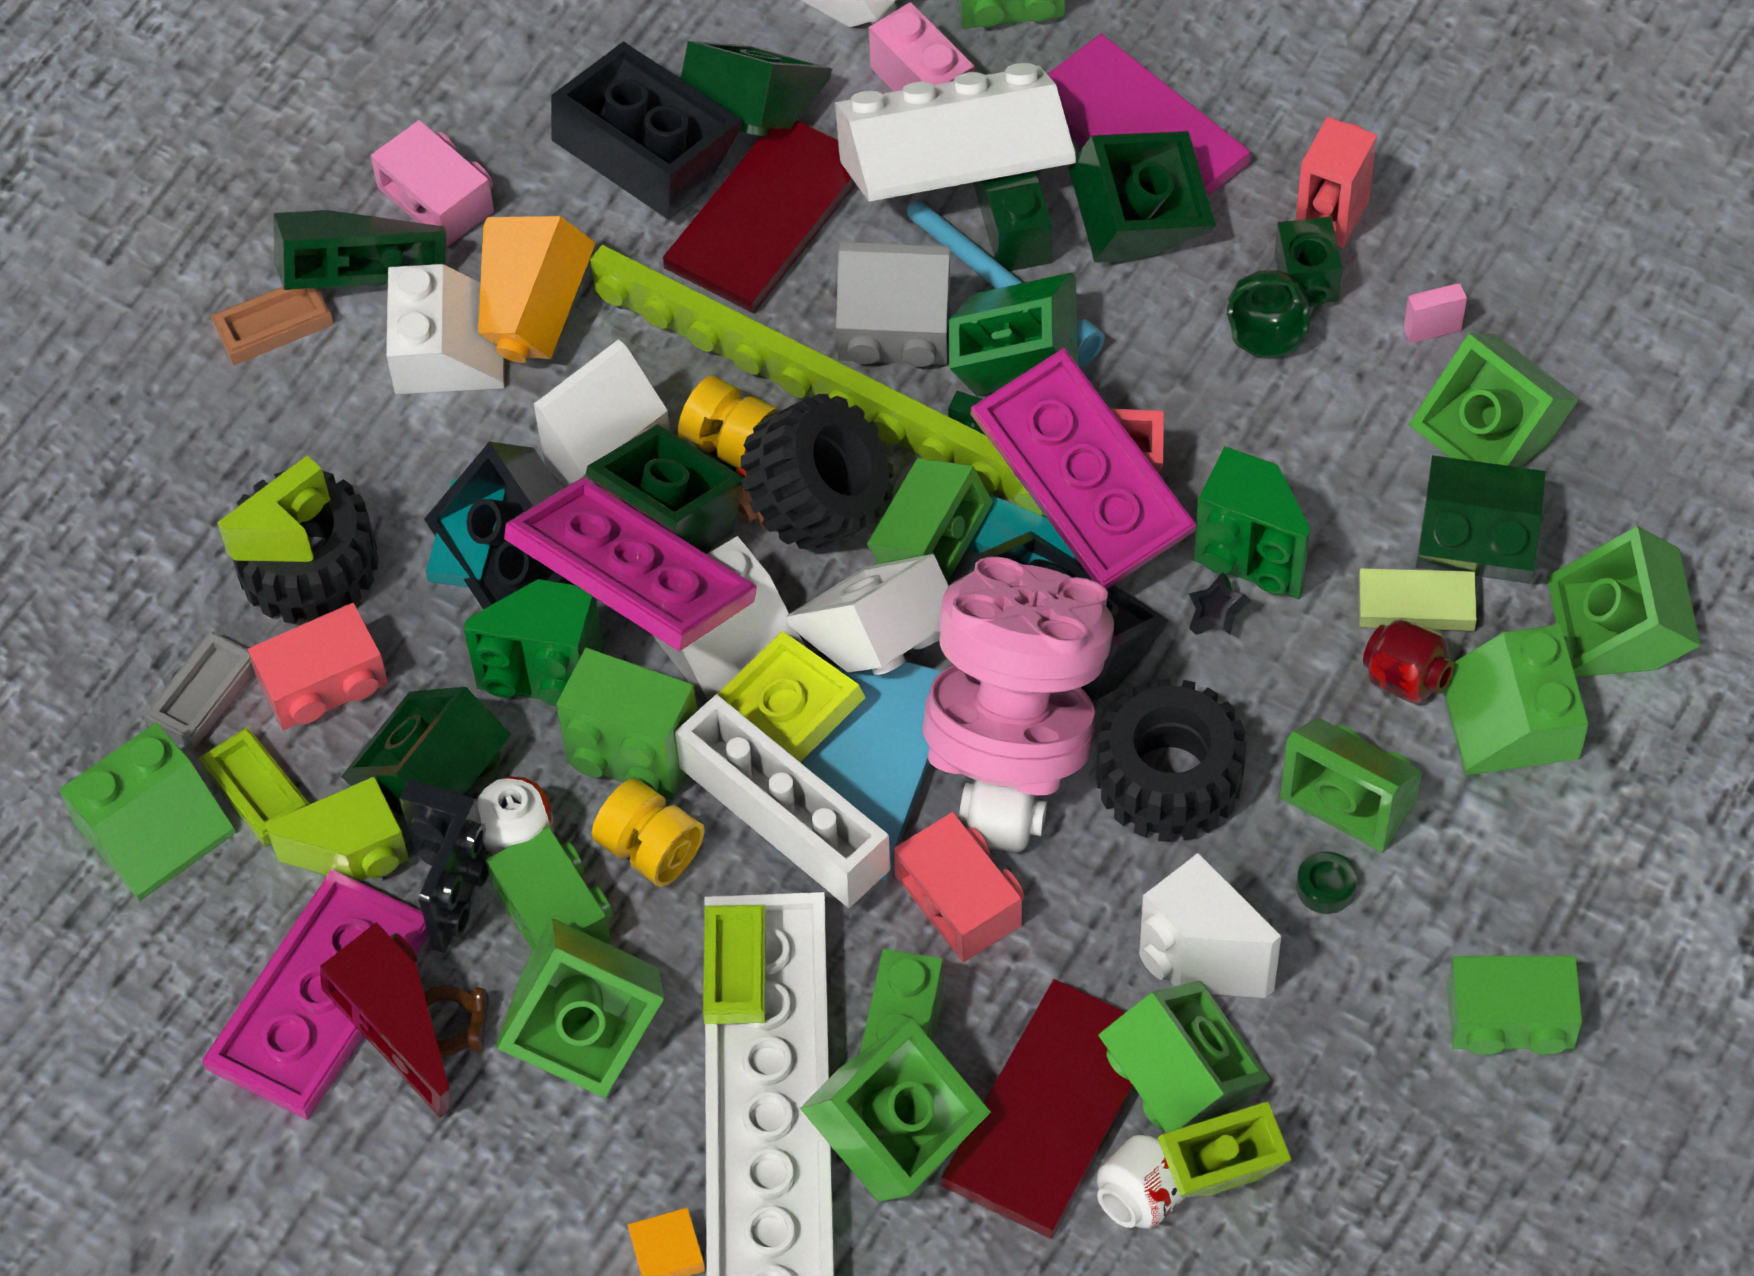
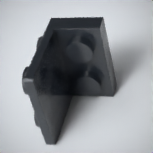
M408 779L400 796V803L415 855L432 866L418 900L432 949L446 953L452 937H460L466 928L470 915L469 899L476 885L483 886L489 876L485 859L493 854L486 851L484 847L486 826L481 823L475 798Z

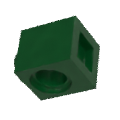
M1332 217L1277 222L1274 253L1277 270L1292 275L1294 280H1298L1306 292L1310 307L1339 301L1343 268Z

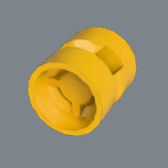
M714 375L707 376L691 392L684 405L678 424V436L706 453H712L717 450L720 460L738 469L741 465V456L748 453L743 445L747 436L754 433L753 427L780 410L753 395L743 399V392L739 388Z
M637 778L628 779L618 786L607 798L594 820L591 832L592 839L621 860L630 858L631 868L659 887L669 885L684 872L696 856L705 833L702 823L675 805L666 807L665 797Z

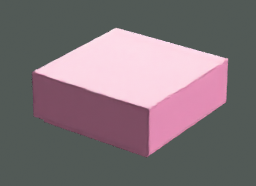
M1460 283L1408 296L1403 329L1409 343L1462 331L1467 297Z

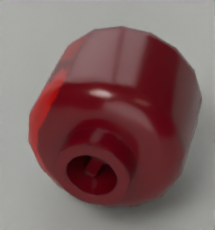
M1406 618L1397 619L1388 626L1383 624L1376 628L1366 645L1363 655V665L1368 668V676L1374 686L1414 704L1424 701L1433 692H1443L1449 684L1454 671V662L1449 660V643L1442 634Z

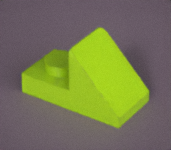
M306 455L219 520L217 523L227 554L236 561H312L314 557L307 532L299 523L314 518L321 511L323 505L330 501L322 468Z

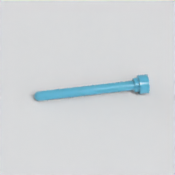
M916 200L908 205L907 215L914 223L941 245L950 246L951 253L997 289L1023 283L924 202ZM1077 319L1079 368L1089 364L1098 355L1105 340L1104 333L1086 319Z

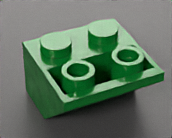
M1072 272L971 294L949 319V369L976 396L996 392L1063 348L1066 349L1078 365L1076 276Z
M1224 446L1198 498L1193 561L1203 564L1214 573L1221 574L1223 572L1225 575L1230 574L1255 583L1268 593L1285 594L1300 599L1304 588L1311 528L1277 464Z
M537 579L466 619L464 626L477 689L485 690L491 695L502 698H509L514 695L541 699L549 705L556 706L585 648L604 653L596 598L576 585Z

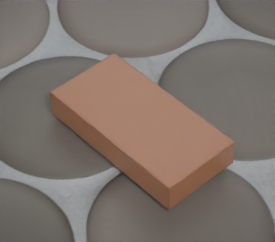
M282 286L210 315L213 327L233 366L334 325L331 313L318 288L284 290Z

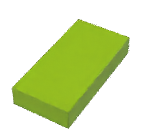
M248 727L199 757L202 769L264 847L271 844L265 823L309 805L307 800Z
M765 904L705 906L704 1024L765 1023Z

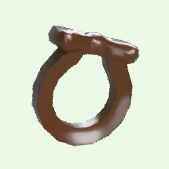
M448 985L432 987L425 991L424 995L428 1007L437 1001L449 1000L457 1002L467 1012L472 1013L470 1028L462 1030L450 1039L437 1040L441 1057L455 1055L468 1047L475 1053L483 1052L484 1028L487 1024L486 1012L489 1003V995L486 989L475 987L473 988V995L461 988Z

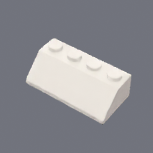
M1030 63L1013 64L1008 66L1005 72L989 75L977 72L963 73L956 76L954 81L939 84L913 82L905 85L901 91L882 94L877 91H863L854 94L851 100L835 102L840 162L869 202L1076 163L1075 150L1056 84L1040 66Z

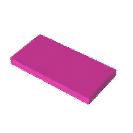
M1102 33L1047 74L1056 84L1071 139L1082 148L1091 135L1189 131L1207 196L1250 164L1251 152Z
M1065 348L971 407V416L1090 578L1105 587L1106 590L1195 532L1196 523Z
M584 477L506 523L504 536L506 541L679 652L755 602L756 585Z
M331 869L202 1059L205 1069L308 1120L363 1037V1034L321 990L320 966L376 922L389 936H392L394 933L402 936L417 955L429 937L422 912Z

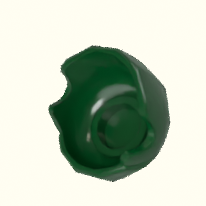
M1258 270L1238 280L1228 297L1229 304L1227 305L1226 314L1232 331V340L1237 347L1260 358H1279L1296 351L1307 336L1310 325V304L1301 283L1298 280H1294L1292 275L1279 270Z

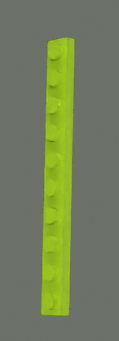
M601 245L591 257L590 263L594 290L607 303L613 306L622 305L642 315L654 327L659 329L668 328L688 338L698 349L705 352L713 351L733 361L744 372L751 375L759 374L779 384L788 394L794 397L811 398L817 394H828L830 399L835 396L847 399L849 408L857 405L865 412L864 418L868 423L874 421L880 430L877 435L883 442L886 441L890 445L899 444L920 455L923 459L974 466L988 493L994 492L1016 503L1019 507L1046 517L986 435L604 245Z

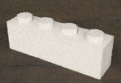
M717 694L675 731L679 768L846 907L850 908L890 871L889 835Z

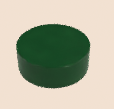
M1326 851L1312 854L1302 862L1297 874L1296 891L1300 901L1307 908L1321 914H1333L1347 908L1354 899L1357 873L1347 858L1338 853Z

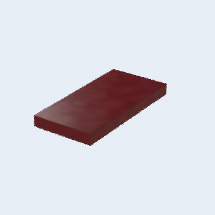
M798 120L791 129L769 128L768 136H761L664 254L662 257L664 269L754 313L856 185L840 162L838 140Z
M1053 979L983 1102L991 1112L960 1143L941 1177V1186L1052 1240L1135 1089L1129 1079L1120 1076L1111 1066L1106 1054L1108 1049L1098 1036L1126 1012Z

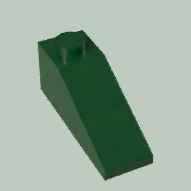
M1031 171L973 182L995 260L1008 271L1051 264L1052 223L1041 185L1035 172Z
M331 210L274 213V263L284 290L388 284V267L446 265V230L444 226Z

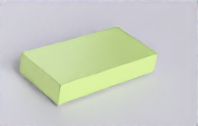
M1360 568L1358 578L1359 628H1378L1383 624L1388 626L1394 620L1406 618L1431 630H1475V572Z

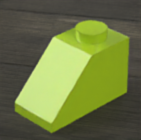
M375 777L265 823L273 851L279 862L326 876L333 869L360 882L367 878L383 877L395 870L399 864L409 860L402 832Z
M1268 1101L1170 1131L1157 1137L1180 1197H1208L1264 1178L1292 1160Z

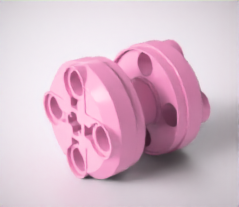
M986 557L975 563L973 572L955 581L947 588L943 595L939 618V642L944 655L954 665L937 675L926 698L922 732L929 745L927 759L931 765L944 772L963 774L980 782L1011 787L1026 794L1039 796L1055 793L1060 787L1061 779L1075 773L1086 764L1091 753L1095 732V710L1090 697L1081 687L1095 680L1102 672L1104 662L1110 652L1114 631V620L1106 606L1108 592L1105 587L1089 579L1072 578L1058 571L1019 564L1008 558Z

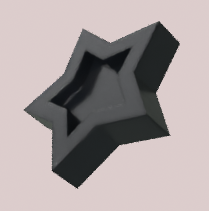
M1222 572L1208 589L1189 593L1196 608L1189 629L1195 635L1213 628L1231 635L1234 616L1251 600L1245 594L1233 591L1230 579Z

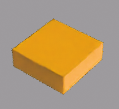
M688 1207L627 1224L641 1276H692L705 1272L704 1262Z

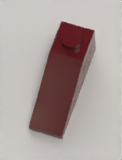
M376 922L320 966L321 990L433 1112L441 1118L449 1111L450 1088L417 965L415 964L418 959L412 947L402 936L397 933L389 936Z

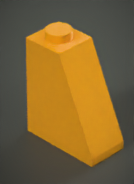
M561 216L487 217L485 220L482 239L478 333L495 344L496 353L507 360L525 363L527 358H552L596 244L595 241Z

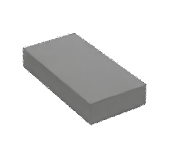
M210 631L144 715L147 726L150 727L157 722L172 740L195 751L255 673L248 650Z

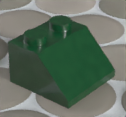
M688 41L680 79L741 118V132L768 136L769 128L791 129L830 80L832 68L749 45Z
M1189 131L1091 135L1076 156V163L1069 166L1070 176L1094 263L1144 260L1206 234L1216 226Z
M658 424L589 464L585 474L598 487L702 552L733 532L743 492L742 476Z
M1432 455L1416 568L1437 571L1475 572V576L1529 584L1535 567L1546 471Z
M467 687L409 691L341 777L350 786L375 777L389 808L404 816L400 796L408 779L467 796L465 793L476 779L487 774L499 762L501 758L499 750L512 734Z

